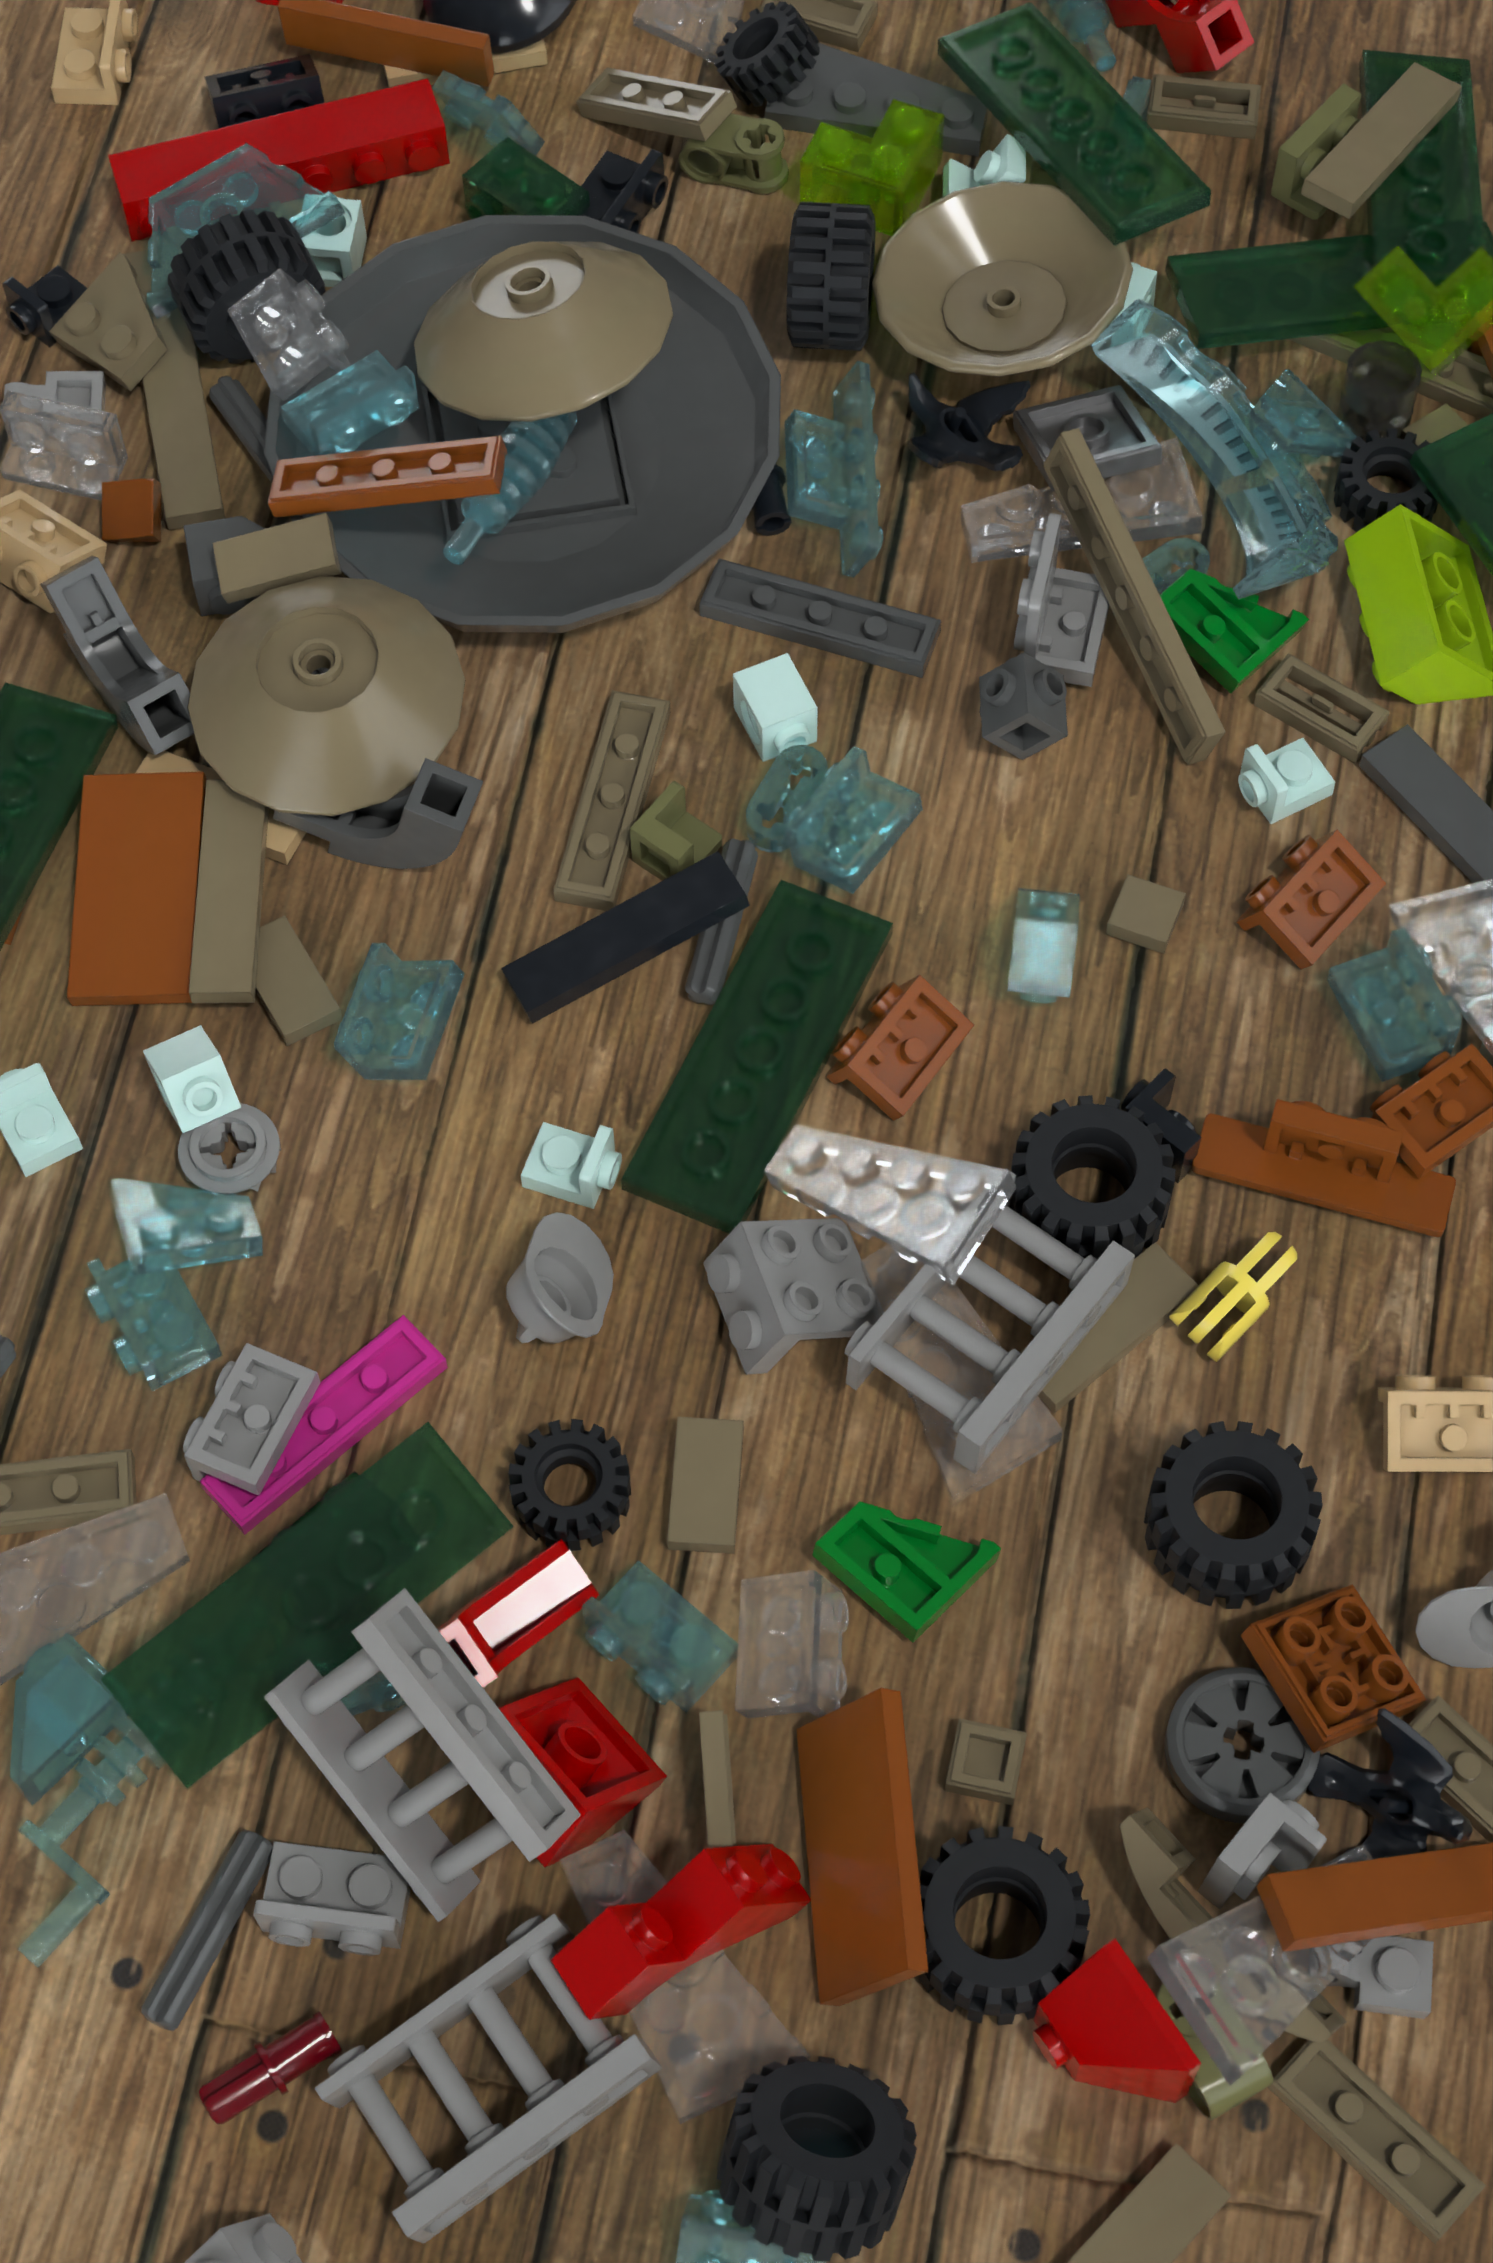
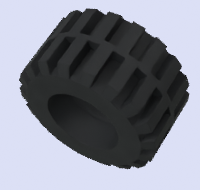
M800 202L792 220L786 311L787 333L793 347L861 351L868 340L873 295L871 284L874 277L875 217L870 205Z
M243 210L239 215L233 217L229 213L219 217V221L210 226L208 223L197 230L198 235L194 238H187L180 246L183 252L173 257L170 264L173 271L168 274L170 293L198 348L203 353H209L212 359L217 361L228 359L230 364H241L246 359L256 362L263 360L269 354L274 353V355L285 351L284 347L289 345L316 300L326 292L325 283L296 228H293L291 222L285 217L277 218L274 212L266 210L256 215L254 210Z
M1092 1095L1078 1096L1077 1105L1072 1107L1064 1099L1052 1104L1050 1117L1040 1111L1031 1119L1029 1131L1022 1130L1016 1143V1151L1013 1153L1011 1172L1016 1175L1009 1208L1083 1258L1092 1255L1099 1259L1114 1240L1133 1253L1135 1259L1142 1253L1143 1246L1149 1248L1158 1241L1160 1230L1165 1227L1175 1183L1176 1169L1172 1168L1174 1155L1170 1144L1161 1145L1164 1132L1155 1122L1148 1126L1143 1124L1144 1112L1135 1106H1132L1128 1112L1119 1109L1120 1100L1106 1097L1105 1105L1093 1104ZM1076 1168H1095L1115 1177L1126 1192L1107 1202H1085L1066 1193L1057 1183L1056 1179L1065 1172Z
M1224 1421L1209 1423L1205 1437H1202L1196 1428L1183 1435L1180 1448L1172 1444L1163 1455L1161 1468H1156L1146 1505L1144 1523L1148 1525L1145 1541L1148 1550H1157L1154 1565L1161 1575L1171 1570L1175 1573L1172 1586L1183 1595L1190 1587L1200 1591L1197 1602L1212 1606L1214 1596L1226 1598V1609H1241L1244 1598L1250 1596L1254 1605L1257 1606L1269 1601L1273 1588L1282 1594L1292 1585L1295 1574H1301L1308 1560L1321 1522L1318 1517L1323 1507L1322 1493L1313 1491L1318 1478L1312 1465L1300 1468L1299 1464L1303 1453L1293 1443L1286 1449H1283L1278 1445L1281 1434L1269 1428L1266 1429L1264 1436L1251 1433L1253 1423L1238 1421L1236 1431H1226ZM1213 1492H1237L1249 1497L1261 1507L1269 1521L1270 1528L1263 1534L1253 1538L1230 1539L1209 1529L1199 1518L1194 1503L1201 1497Z
M998 1826L996 1837L985 1838L983 1827L969 1830L966 1842L960 1845L953 1837L941 1846L940 1857L937 1860L929 1857L921 1869L920 1890L928 1972L921 1974L919 1980L928 1993L935 1988L941 1994L939 2004L950 2012H953L958 2005L968 2010L967 2020L981 2024L983 2015L997 2016V2025L1013 2024L1015 2015L1025 2013L1027 2020L1034 2018L1038 2003L1080 1967L1089 1935L1087 1930L1090 1918L1089 1900H1082L1081 1894L1084 1884L1078 1872L1075 1871L1068 1874L1065 1870L1067 1857L1057 1847L1050 1854L1044 1852L1041 1849L1042 1837L1028 1832L1025 1842L1012 1839L1014 1827ZM1001 1893L1012 1896L1025 1904L1035 1916L1040 1928L1038 1942L1028 1952L1015 1958L993 1959L985 1957L972 1950L960 1937L955 1926L957 1911L967 1901L982 1894Z
M804 2056L789 2057L787 2065L773 2061L763 2066L761 2075L752 2073L744 2082L742 2092L738 2093L717 2166V2179L722 2181L719 2193L724 2204L734 2206L732 2217L741 2228L751 2226L756 2230L754 2234L756 2240L766 2246L773 2242L784 2247L783 2254L798 2258L800 2252L812 2255L814 2261H830L833 2253H838L844 2259L852 2258L859 2255L862 2246L872 2249L881 2242L884 2231L889 2232L895 2220L915 2159L917 2147L914 2145L917 2134L914 2122L906 2120L908 2109L902 2100L890 2098L888 2096L890 2087L879 2078L870 2080L863 2076L864 2069L849 2064L848 2068L835 2064V2059L819 2056L817 2062L808 2061Z

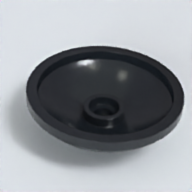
M423 0L430 22L488 34L492 54L516 51L542 40L561 25L576 3V0Z

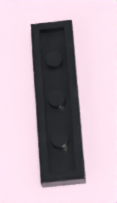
M719 851L502 967L501 970L533 1024L747 908L750 904L743 888Z

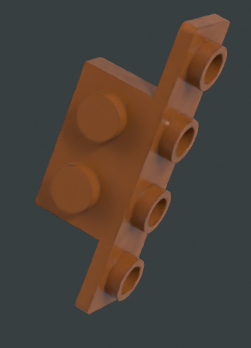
M1276 1099L1269 1128L1213 1113L1207 1114L1200 1135L1202 1138L1198 1154L1192 1164V1171L1199 1175L1433 1237H1441L1444 1233L1456 1186V1179L1452 1176L1430 1171L1419 1179L1407 1164L1396 1162L1404 1134L1403 1131L1388 1128L1386 1124L1373 1118L1359 1117L1353 1119L1326 1112L1319 1105L1308 1101L1288 1102Z

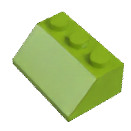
M1401 504L1345 539L1344 543L1350 563L1347 567V574L1352 585L1357 590L1362 610L1359 615V621L1370 641L1375 660L1372 662V672L1378 684L1385 691L1393 692L1416 705L1493 696V632L1469 545Z

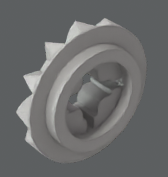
M240 1103L241 1108L182 1133L178 1144V1159L187 1181H191L198 1186L206 1196L210 1193L224 1194L233 1200L237 1193L248 1189L258 1192L261 1181L269 1173H276L279 1151L282 1150L278 1131L274 1123L264 1112L253 1106ZM232 1132L239 1150L247 1152L238 1153L233 1168L227 1169V1165L224 1164L221 1155L214 1154L224 1151L225 1142H228V1133Z

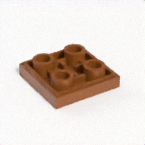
M1353 1584L1254 1622L1240 1635L1313 1753L1378 1727L1376 1724L1378 1709L1385 1708L1399 1718L1416 1711L1427 1700Z

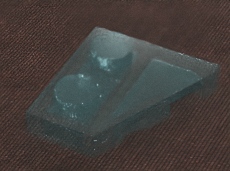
M1290 369L1283 371L1248 415L1263 430L1261 434L1263 441L1276 452L1286 456L1290 453L1308 454L1315 458H1320L1321 456L1342 457L1345 448L1350 449L1352 440L1357 438Z
M123 1178L110 1179L112 1202L134 1275L263 1256L262 1233L249 1196L220 1194L201 1189Z

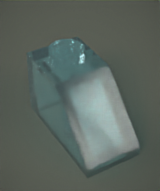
M1018 888L1007 991L1020 992L1019 997L1021 999L1035 1003H1053L1057 1000V996L1070 997L1079 924L1080 894Z
M68 1633L55 1645L49 1643L38 1649L26 1662L23 1669L24 1674L16 1680L10 1778L22 1796L32 1806L135 1709L124 1687Z

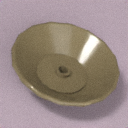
M1001 181L954 191L913 213L883 246L871 285L880 323L909 354L949 372L1002 377L1051 367L1093 344L1122 311L1133 267L1122 231L1094 203L1052 185Z
M532 241L512 246L461 276L429 308L414 341L418 378L443 406L483 421L534 422L583 410L627 386L660 352L673 319L667 281L642 256L603 242Z
M318 576L267 590L224 620L196 661L188 712L200 754L233 791L280 813L337 816L387 802L416 781L425 758L437 762L459 727L466 680L451 634L419 600L371 579ZM319 668L329 669L327 672L322 674H312L316 669Z

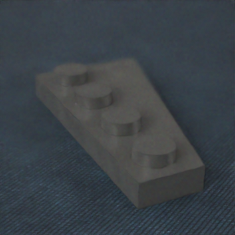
M818 43L820 52L819 55L813 57L816 60L813 69H805L803 71L807 77L801 83L795 80L790 85L793 91L786 96L782 91L779 92L777 101L770 104L767 102L765 109V118L776 121L784 130L979 157L988 115V100Z

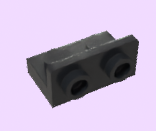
M310 54L205 76L218 128L325 103L319 74Z
M652 149L644 161L639 164L606 151L560 216H587L639 234L643 219L651 208H658L668 189V178L664 176L663 153Z

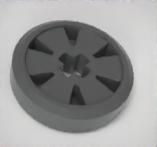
M1236 1667L1217 1670L1192 1683L1174 1705L1165 1733L1164 1750L1166 1763L1177 1788L1201 1811L1217 1819L1233 1823H1246L1269 1793H1272L1282 1802L1285 1799L1298 1802L1313 1779L1320 1757V1751L1313 1753L1263 1671L1252 1668ZM1237 1730L1250 1733V1744L1260 1748L1261 1753L1251 1750L1247 1760L1234 1757V1746L1223 1742V1738L1226 1737L1233 1740Z

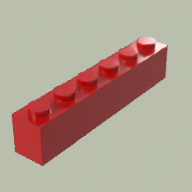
M428 78L108 155L131 241L160 236L165 233L206 223H213L218 221L219 217L229 213L233 217L239 215L243 210H267L272 207L304 200L306 195L320 197L325 194L450 164L445 124Z

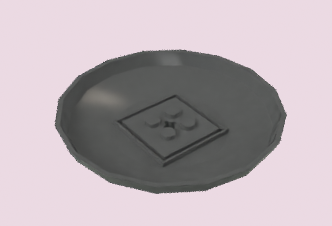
M485 215L392 244L316 300L272 371L264 454L274 476L277 460L501 435L507 448L500 494L303 514L290 517L293 522L327 513L333 525L340 570L349 578L374 580L419 600L439 623L464 632L564 633L656 603L723 550L736 537L779 458L781 374L745 302L676 246L587 216ZM532 241L603 242L642 256L667 281L673 319L660 352L627 386L583 410L534 422L483 421L443 406L418 378L414 341L429 308L461 276L512 246ZM532 447L535 459L524 460L521 449Z

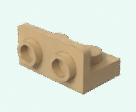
M110 0L108 9L65 8L51 85L56 104L119 105L122 83L130 82L132 62L128 49L129 42H136L138 37L137 12L133 8H128L126 0Z
M19 489L0 498V582L48 613H53L55 611L40 584L90 556L98 557L101 564H103L107 543Z
M1395 1375V1387H1378V1401L1383 1402V1470L1387 1472H1493V1375H1463L1462 1387H1436V1376Z

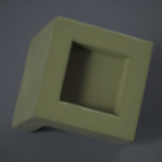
M673 781L631 826L632 861L663 881L717 852L722 846V835L686 812L685 787Z

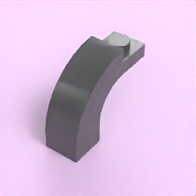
M90 556L40 584L66 631L63 636L85 674L122 727L142 748L157 755L194 734L188 712L190 692L179 672L163 665L145 643L130 619L98 557Z
M425 758L415 783L387 802L337 816L280 813L275 811L273 819L330 841L327 853L347 860L383 868H423L444 861L456 850L480 793L483 781Z

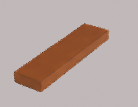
M280 0L278 4L287 45L489 87L495 73L490 37L485 33L326 0Z
M500 435L277 460L268 505L275 518L500 494L507 448Z
M1493 1843L1267 1874L1256 1887L1283 1952L1492 1921Z

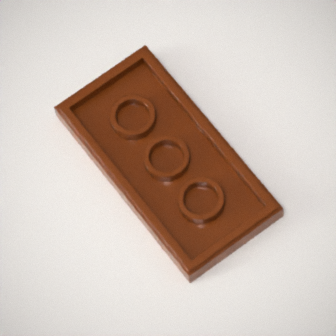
M204 771L83 776L67 999L72 1006L192 1003L189 995L207 780Z
M879 1688L797 1728L820 2005L842 2006L928 1972L901 1691Z

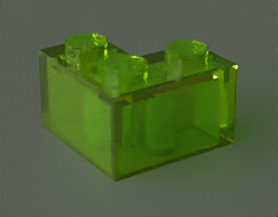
M893 99L873 138L821 122L800 160V202L870 205L875 217V231L893 236L903 223L916 212L942 162L944 115Z
M1398 245L1354 286L1435 377L1493 325V258L1482 246L1437 288Z

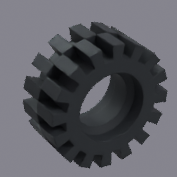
M779 1L777 6L773 2L767 3L764 6L763 12H760L758 8L749 12V20L744 22L740 19L734 24L737 28L735 33H726L723 40L727 45L718 46L716 54L719 57L715 59L717 71L745 105L749 106L752 103L755 107L762 106L765 99L770 104L777 101L778 93L781 91L786 96L793 91L790 85L795 80L801 83L807 77L803 71L805 69H813L816 63L813 57L819 55L820 47L817 44L820 42L792 4L788 5L785 1Z
M1387 428L1385 438H1380L1379 432L1376 429L1368 431L1366 441L1360 436L1352 440L1350 449L1345 448L1342 454L1334 488L1335 508L1341 507L1339 516L1342 520L1347 522L1355 518L1352 529L1357 532L1401 504L1431 522L1433 514L1437 510L1445 479V469H1441L1443 460L1439 453L1431 456L1433 445L1427 440L1417 446L1415 445L1417 434L1407 431L1405 439L1396 438L1397 429ZM1375 476H1392L1405 482L1410 487V490L1403 493H1386L1373 487L1367 480Z
M571 1419V1429L561 1430L559 1420L549 1422V1433L542 1436L538 1428L529 1433L530 1445L525 1447L520 1443L514 1452L516 1463H510L509 1489L515 1516L520 1525L526 1524L527 1534L535 1541L541 1535L544 1536L546 1547H549L560 1538L568 1542L570 1551L581 1550L580 1540L588 1538L592 1547L603 1542L602 1532L607 1529L612 1535L620 1527L619 1516L623 1515L626 1517L630 1508L629 1495H631V1483L626 1454L621 1455L620 1443L614 1436L606 1440L604 1428L593 1424L589 1432L584 1430L583 1420ZM578 1464L590 1470L594 1475L596 1487L593 1494L585 1502L576 1506H562L553 1502L544 1491L545 1481L548 1475L561 1465Z

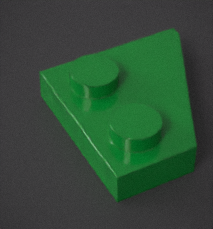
M1190 568L1162 592L1160 597L1187 653L1232 694L1303 629L1309 619L1303 613L1292 610L1287 617L1257 605L1259 595L1254 594L1246 597L1251 592L1239 587H1226L1216 578Z
M859 1501L815 1543L812 1556L914 1643L997 1561L1001 1548L995 1542L983 1538L979 1546L944 1536L940 1534L942 1528L940 1525L917 1518L910 1520L902 1519L894 1515L891 1510Z

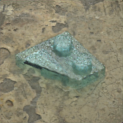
M444 70L433 85L432 90L446 105L442 113L448 119L467 131L471 129L473 124L484 130L486 133L483 138L505 155L511 156L514 150H517L531 160H534L545 143L512 102L498 94L493 101L485 96L486 91L480 86L464 81Z

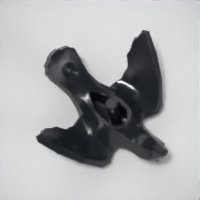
M914 372L910 373L908 380L910 408L923 422L926 432L922 436L910 438L906 443L908 448L920 460L940 469L945 463L961 461L980 465L993 471H1004L1015 467L1020 462L1023 456L1020 446L995 443L988 439V435L992 430V426L1001 417L1012 414L1016 406L1026 398V393L1031 387L1029 380L1010 382L983 389L964 397L957 402L956 407H952L938 401L925 385L920 382Z
M1378 1709L1376 1724L1381 1731L1382 1737L1392 1746L1394 1761L1389 1771L1361 1768L1328 1752L1320 1755L1317 1769L1308 1786V1790L1312 1792V1795L1320 1798L1353 1802L1374 1816L1372 1832L1362 1846L1347 1849L1342 1856L1333 1861L1332 1865L1427 1852L1426 1841L1428 1835L1441 1837L1453 1844L1462 1843L1470 1839L1473 1829L1470 1820L1461 1812L1450 1807L1440 1796L1444 1786L1454 1776L1453 1768L1430 1742L1387 1709Z

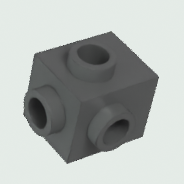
M1023 652L979 677L982 738L1024 760L1068 736L1065 700L1067 689L1064 675L1055 669L1048 667Z

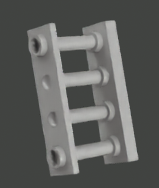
M1006 1168L991 1186L983 1182L972 1192L963 1207L962 1215L965 1217L878 1321L874 1325L866 1321L856 1330L844 1352L849 1357L846 1384L854 1390L860 1387L876 1367L953 1421L952 1429L958 1433L953 1459L974 1474L1126 1287L1135 1257L1133 1253L1113 1240L1099 1259L1092 1255L1083 1258L1009 1208L1016 1175ZM991 1228H994L1070 1280L1068 1287L1073 1291L1060 1306L1053 1301L1046 1305L971 1254ZM955 1274L1032 1327L1030 1334L1034 1336V1339L1022 1353L1016 1349L1007 1352L932 1299L950 1277ZM915 1320L993 1374L992 1382L996 1385L983 1401L977 1397L968 1400L893 1347Z
M404 1588L351 1631L363 1647L361 1650L324 1677H322L312 1662L308 1660L266 1694L264 1698L407 1881L413 1892L439 1922L447 1917L481 1882L471 1868L512 1841L530 1862L548 1850L581 1814L406 1588ZM382 1671L407 1705L366 1733L341 1699L376 1673ZM425 1727L451 1761L415 1787L409 1789L384 1756ZM469 1784L495 1818L453 1846L428 1812Z
M556 1914L551 1915L546 1920L542 1916H536L518 1926L506 1938V1943L509 1947L366 2050L361 2045L342 2054L328 2067L327 2072L330 2077L315 2087L322 2101L339 2109L354 2099L405 2180L408 2187L404 2191V2195L408 2201L395 2209L392 2214L407 2238L423 2244L663 2068L647 2043L636 2034H633L624 2041L621 2035L613 2037L601 2018L588 2019L551 1962V1959L557 1954L556 1951L575 1938L568 1925ZM531 1969L534 1970L589 2054L585 2058V2063L589 2068L567 2084H564L561 2079L552 2080L497 1996L498 1993ZM472 2012L529 2097L525 2102L529 2112L506 2129L501 2123L492 2124L438 2040L439 2036ZM412 2056L419 2063L469 2142L464 2148L468 2156L446 2173L440 2167L435 2169L431 2167L378 2083L380 2079Z

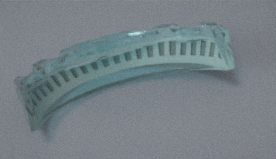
M1135 300L1100 334L1098 339L1091 344V348L1096 356L1129 384L1168 425L1199 464L1223 501L1238 531L1246 558V576L1233 588L1237 598H1245L1324 570L1330 564L1328 562L1329 557L1338 550V537L1325 526V523L1332 517L1321 490L1307 471L1304 461L1273 418L1259 411L1250 402L1244 392L1247 389L1246 386L1228 367L1207 357L1194 346L1188 337L1189 330L1160 309L1143 300Z

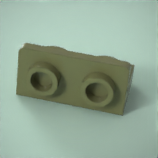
M1343 83L1282 144L1278 151L1271 196L1312 220L1319 219L1328 210L1323 205L1301 194L1304 180L1360 121L1357 119L1361 99L1360 92Z

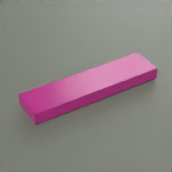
M402 1315L321 1381L259 1496L209 1474L200 1480L203 1490L240 1531L246 1535L447 1369L446 1358Z

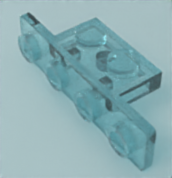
M857 361L834 390V420L794 409L784 422L788 515L839 529L842 575L852 578L859 573L869 560L876 558L883 542V530L881 526H878L877 508L881 486L880 481L876 479L875 454L878 446V437L873 432L872 418L875 390L871 387L870 365L861 361Z

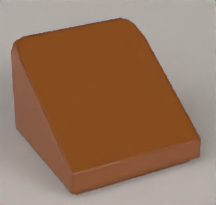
M155 478L102 482V541L161 542V483Z

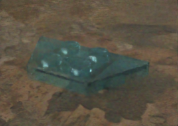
M245 143L149 198L148 222L152 227V236L148 241V263L152 268L151 292L147 293L149 308L157 319L178 308L168 285V274L173 271L170 264L175 255L183 252L180 246L186 239L194 238L198 235L197 230L208 223L210 226L218 222L219 217L229 213L233 217L239 215L243 210H254L256 215L266 210L274 212L277 218L283 216L289 220L302 238L345 214L336 195L329 191L326 194L305 183L302 176L285 165L273 164L265 153Z

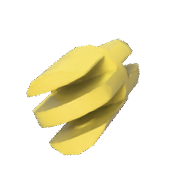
M1268 1232L1237 1265L1226 1261L1221 1262L1169 1316L1170 1320L1178 1327L1193 1310H1196L1207 1299V1295L1215 1287L1218 1288L1224 1298L1187 1335L1197 1345L1234 1306L1245 1313L1225 1331L1222 1338L1208 1351L1207 1355L1213 1361L1218 1362L1269 1308L1270 1303L1265 1292L1297 1260V1252L1292 1245L1257 1282L1247 1274L1281 1239L1282 1235L1276 1232Z

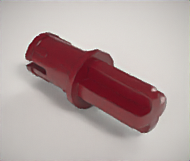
M318 2011L313 2014L312 2018L265 2047L262 2046L260 2041L254 2044L257 2052L202 2085L199 2089V2096L212 2120L217 2125L224 2124L278 2089L283 2096L289 2092L286 2084L309 2071L331 2055L340 2053L342 2049L322 2014Z

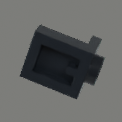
M59 265L28 289L13 277L2 283L9 305L5 310L11 323L22 334H33L49 348L57 343L49 331L87 290V287Z
M1165 1068L1150 1083L1145 1079L1139 1081L1124 1098L1121 1109L1128 1112L1132 1106H1135L1145 1113L1143 1120L1145 1126L1155 1122L1164 1132L1161 1145L1170 1144L1174 1155L1172 1168L1176 1169L1175 1182L1179 1183L1192 1170L1193 1160L1198 1154L1202 1137L1196 1133L1195 1128L1184 1115L1174 1110L1168 1111L1165 1109L1170 1103L1176 1076Z

